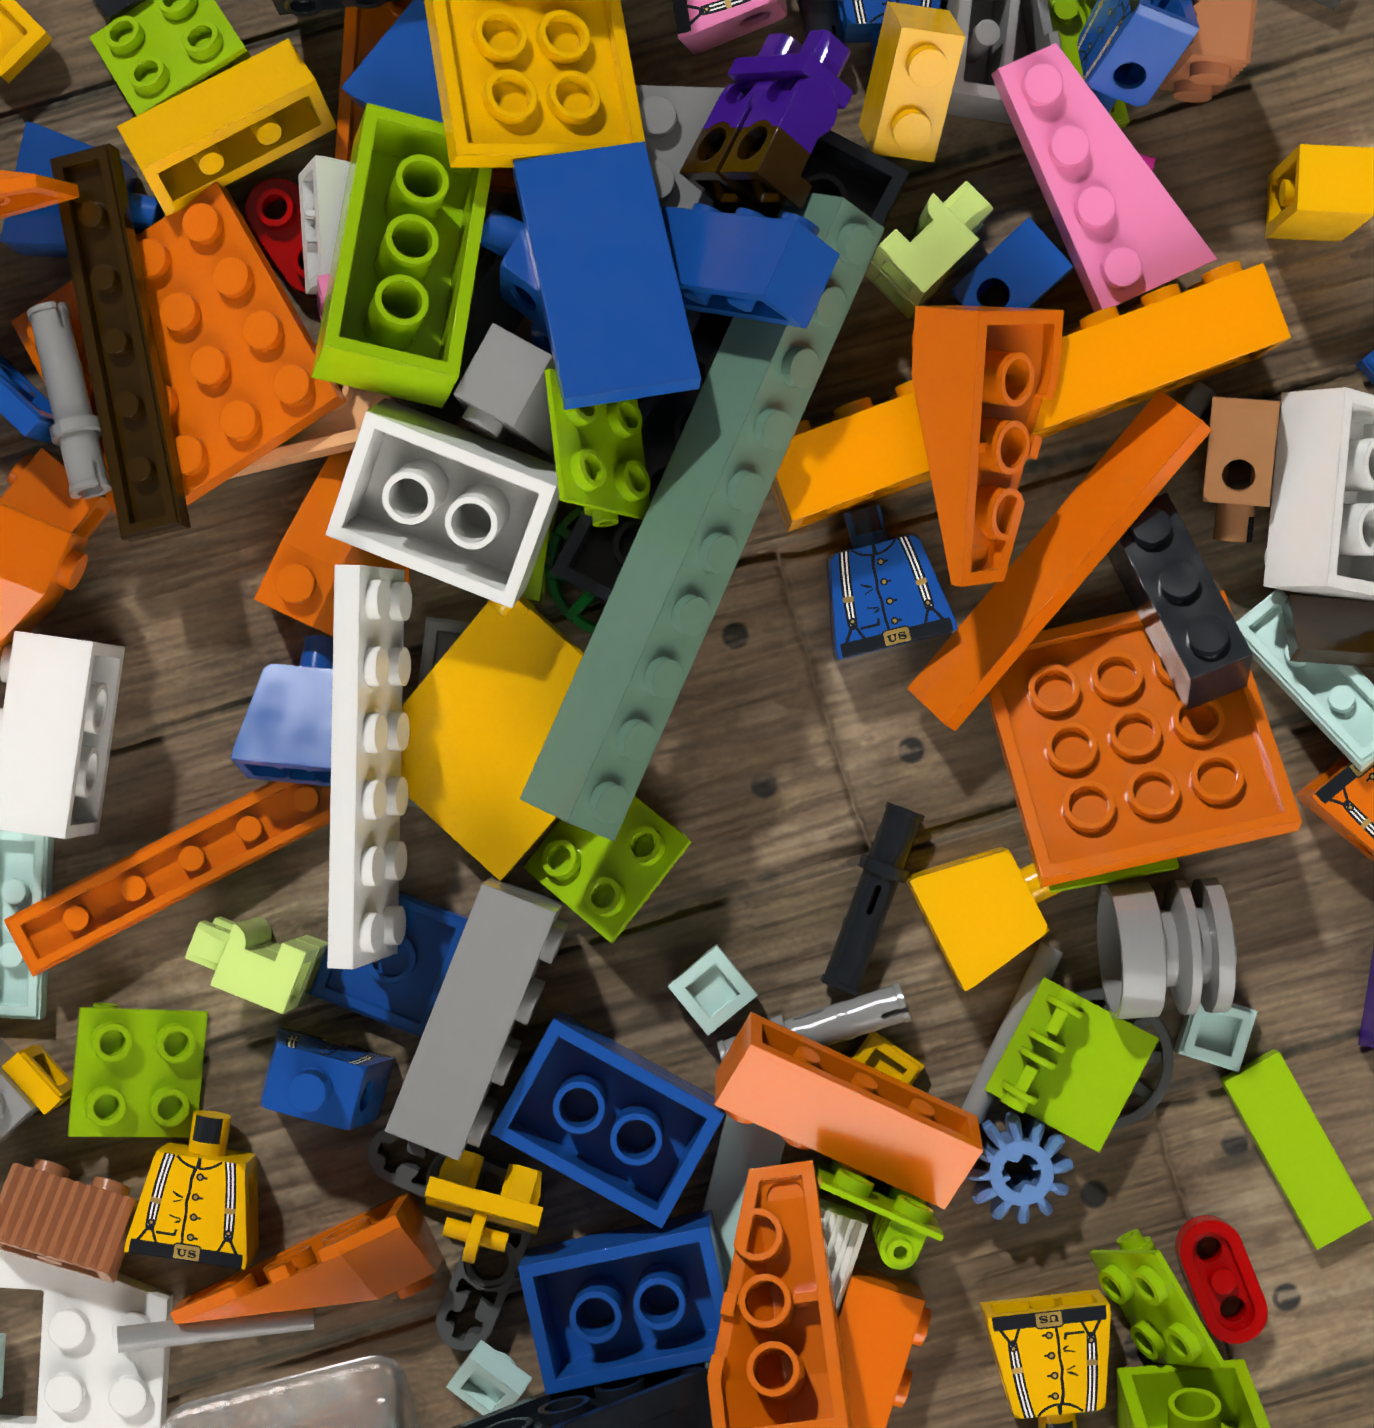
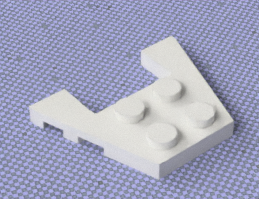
M0 1250V1288L32 1289L44 1292L37 1416L0 1414V1428H161L166 1421L170 1347L118 1353L117 1326L172 1320L170 1312L173 1307V1294L119 1272L116 1281L111 1283Z

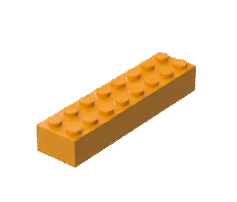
M1239 260L1233 261L1204 273L1202 281L1188 287V291L1181 293L1178 283L1171 284L1140 298L1142 303L1130 308L1126 314L1119 315L1117 307L1112 306L1080 319V326L1070 330L1069 335L1062 337L1059 380L1053 400L1042 398L1033 434L1046 438L1149 400L1159 389L1164 393H1168L1196 381L1260 359L1290 339V332L1264 263L1243 270ZM912 380L895 388L896 394L889 397L890 401L873 406L870 397L850 402L833 411L835 417L830 419V423L814 429L811 428L809 420L799 422L771 485V490L787 533L931 480Z

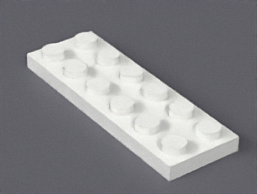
M335 564L327 968L353 970L397 954L398 945L402 943L406 931L405 910L402 906H399V880L403 879L407 868L406 845L400 841V816L406 812L409 791L407 780L405 777H401V751H404L408 745L410 724L408 715L402 712L403 686L407 685L411 673L410 653L406 647H403L404 621L409 619L412 610V592L410 585L405 582V570Z

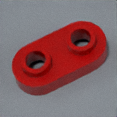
M274 178L265 180L258 184L247 198L245 205L247 222L289 284L300 294L310 298H317V294L310 295L305 292V276L302 267L303 245L299 187L285 179ZM276 200L285 201L287 203L285 215L278 220L268 219L266 214L268 206Z
M1201 1215L1188 1220L1180 1228L1176 1236L1175 1254L1202 1322L1216 1338L1223 1342L1242 1344L1253 1340L1265 1327L1268 1307L1239 1234L1226 1221L1216 1216ZM1205 1237H1214L1216 1239L1215 1251L1209 1256H1199L1196 1250L1199 1241ZM1230 1296L1239 1297L1240 1306L1238 1310L1232 1315H1222L1220 1306L1223 1300Z

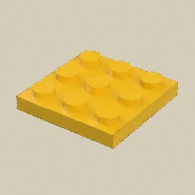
M424 0L450 168H513V160L645 141L621 0Z

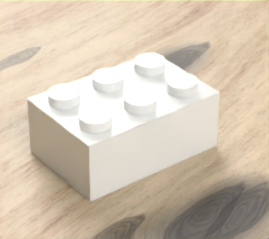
M1347 387L1282 392L1274 479L1270 495L1271 510L1268 542L1264 556L1265 574L1263 586L1316 597L1374 601V395Z
M384 398L365 413L325 535L513 608L527 589L559 501L556 465Z
M14 631L13 643L5 646L0 661V678L2 682L7 683L3 709L0 708V830L61 839L99 834L125 652L124 646Z

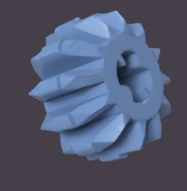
M1007 1112L1005 1117L1006 1131L1000 1133L995 1124L990 1120L982 1123L983 1131L990 1141L987 1145L982 1143L983 1152L979 1156L981 1161H976L965 1179L979 1181L970 1192L976 1204L985 1203L992 1199L990 1213L993 1218L1001 1220L1006 1216L1013 1204V1212L1017 1221L1020 1224H1026L1030 1218L1029 1205L1035 1203L1039 1210L1048 1216L1053 1212V1207L1045 1195L1049 1191L1059 1196H1066L1068 1194L1069 1186L1054 1175L1072 1170L1073 1161L1069 1156L1056 1154L1065 1143L1064 1138L1059 1132L1055 1131L1043 1136L1045 1123L1035 1117H1032L1027 1122L1022 1131V1124L1017 1113ZM1023 1154H1025L1024 1159L1031 1167L1027 1175L1017 1172L1012 1180H1010L1011 1177L1004 1168L1007 1160L1018 1163Z

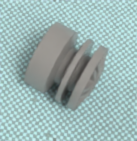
M1216 877L1194 879L1191 888L1188 887L1185 880H1169L1164 891L1162 910L1159 908L1155 892L1149 882L1101 885L1096 910L1097 953L1102 989L1112 1018L1160 1017L1164 1008L1167 987L1170 989L1173 1002L1180 1014H1196L1200 1003L1205 1012L1220 1013L1229 1011L1233 1003L1236 985L1237 947L1228 901L1224 889Z

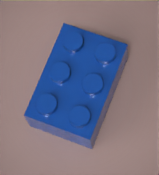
M557 1010L490 1134L662 1229L722 1121L725 1111L714 1105L715 1096Z
M712 1209L669 1218L662 1229L650 1222L526 1249L518 1265V1272L546 1395L711 1360L721 1320L720 1310L723 1295L728 1285Z

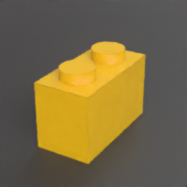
M887 1L859 122L860 130L871 152L882 156L926 162L935 161L966 38L950 10Z
M1300 144L1268 175L1265 238L1341 242L1374 217V147Z

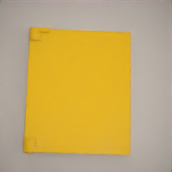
M523 595L513 608L488 600V603L402 705V712L408 715L410 724L409 742L406 749L401 751V777H405L407 780L409 798L499 881H502L557 818L520 800V797L584 655L574 643L535 609V606Z

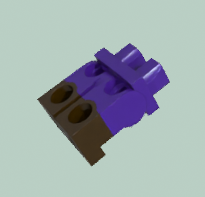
M822 29L811 30L803 45L794 37L784 33L769 34L758 56L735 58L727 74L735 82L728 85L720 94L679 173L722 209H759L761 206L763 209L801 210L812 188V185L801 177L803 169L818 138L828 133L834 125L837 109H845L853 94V91L839 79L851 54L850 50L830 31Z

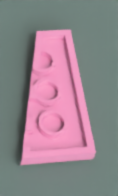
M1057 43L1000 67L991 74L1094 313L1108 307L1117 306L1217 260V257Z

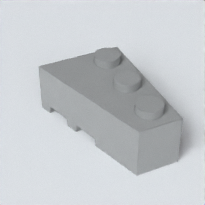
M492 323L453 394L465 410L462 418L470 423L469 427L476 431V434L512 447L514 444L530 454L555 465L544 371L549 368L555 370L553 356Z

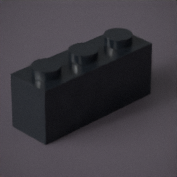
M1168 493L1156 496L1111 548L1107 556L1186 710H1190L1247 687L1253 653Z

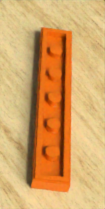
M1159 389L1007 569L1004 581L994 584L958 627V630L951 635L907 689L943 724L956 731L1203 442L1212 429L1202 419Z
M271 781L4 919V922L32 976H37L330 824L331 787Z

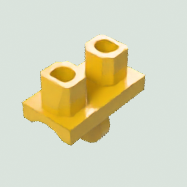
M464 1150L459 1161L448 1156L446 1157L440 1168L438 1178L430 1176L424 1195L426 1197L425 1205L473 1218L472 1222L469 1223L447 1217L442 1236L466 1242L461 1261L475 1264L480 1246L503 1253L506 1249L509 1233L487 1228V1222L537 1235L544 1208L538 1206L541 1194V1171L521 1165L509 1164L501 1194H493L476 1189L484 1157Z

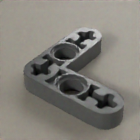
M385 1125L379 1129L369 1143L367 1153L369 1166L375 1175L382 1180L424 1197L430 1176L438 1178L440 1167L447 1156L440 1153L437 1154L428 1168L426 1181L415 1177L422 1165L414 1161L404 1159L399 1167H393L388 1164L390 1153L381 1147L382 1142L392 1144L397 1136L385 1132L387 1126ZM408 1141L406 1150L410 1154L424 1159L428 1153V1148ZM466 1146V1151L477 1153L484 1157L476 1189L498 1195L502 1190L509 1164ZM541 1186V1194L538 1206L543 1207L544 1192L543 1187ZM491 1228V1229H495V1230H498V1231L505 1232L504 1230H501V1229ZM510 1228L509 1232L521 1233L522 1237L520 1241H517L509 1234L505 1249L508 1255V1267L504 1272L496 1276L483 1275L476 1269L474 1264L461 1261L462 1252L436 1318L437 1332L445 1344L453 1349L467 1351L474 1349L480 1340L484 1342L487 1340L495 1325L532 1234ZM462 1278L478 1290L497 1292L498 1294L495 1299H492L483 1292L475 1312V1319L482 1322L483 1325L482 1327L471 1325L467 1333L455 1329L457 1318L449 1314L450 1309L460 1312L464 1308L471 1291V1286L459 1285V1281Z

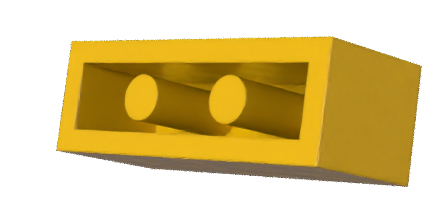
M289 38L116 126L166 217L185 207L216 181L222 187H225L337 128L316 79Z

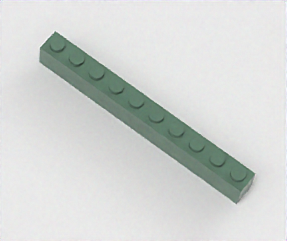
M809 193L801 210H780L777 219L781 218L782 213L788 212L802 216L817 225L820 229L817 237L840 254L807 329L737 317L732 318L520 797V800L567 823L609 840L615 841L884 232L885 228L844 197Z

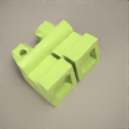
M967 181L944 203L932 193L914 227L913 240L909 242L895 229L877 246L865 276L910 319L915 314V306H923L963 267L979 241L976 234L983 227L982 222L991 214L993 207Z
M220 916L216 917L213 923L205 920L198 923L185 959L215 970L211 986L280 1014H285L308 1003L311 996L309 992L328 942L307 934L278 944L271 941V926L261 916L237 923Z

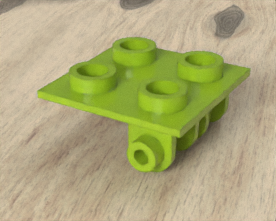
M145 0L89 37L136 116L181 94L197 83L206 81L208 76L214 77L251 58L248 50L215 0Z
M550 368L544 370L559 500L584 506L585 514L592 516V523L595 527H610L618 524V514L643 520L650 506V479L645 465L641 433L642 415L637 399L564 410L556 370Z
M634 796L615 841L560 819L523 868L613 944L642 905L650 898L656 887L660 885L677 860L685 853V850L692 841L682 831L664 820Z
M1043 977L984 1090L1000 1098V1101L1021 1113L1026 1112L1100 1153L1160 1038L1124 1019L1112 1018L1109 1011Z
M104 1002L93 1003V1007H79L67 1136L190 1138L194 1111H199L208 1011L119 1008V1004Z
M815 1158V1171L821 1189L876 1213L872 1222V1233L881 1259L888 1267L903 1270L912 1266L917 1260L927 1236L942 1242L944 1234L936 1220L934 1210L925 1205L927 1201L903 1190L895 1189L894 1186H891L890 1190L874 1184L867 1180L868 1175L860 1176L848 1171L834 1159L829 1164Z
M1133 1229L1117 1239L1116 1242L1121 1250H1092L1089 1253L1099 1270L1098 1280L1102 1289L1111 1300L1119 1304L1132 1327L1130 1335L1134 1344L1143 1355L1151 1359L1152 1363L1223 1368L1226 1365L1162 1253L1156 1249L1151 1237H1143L1139 1229Z

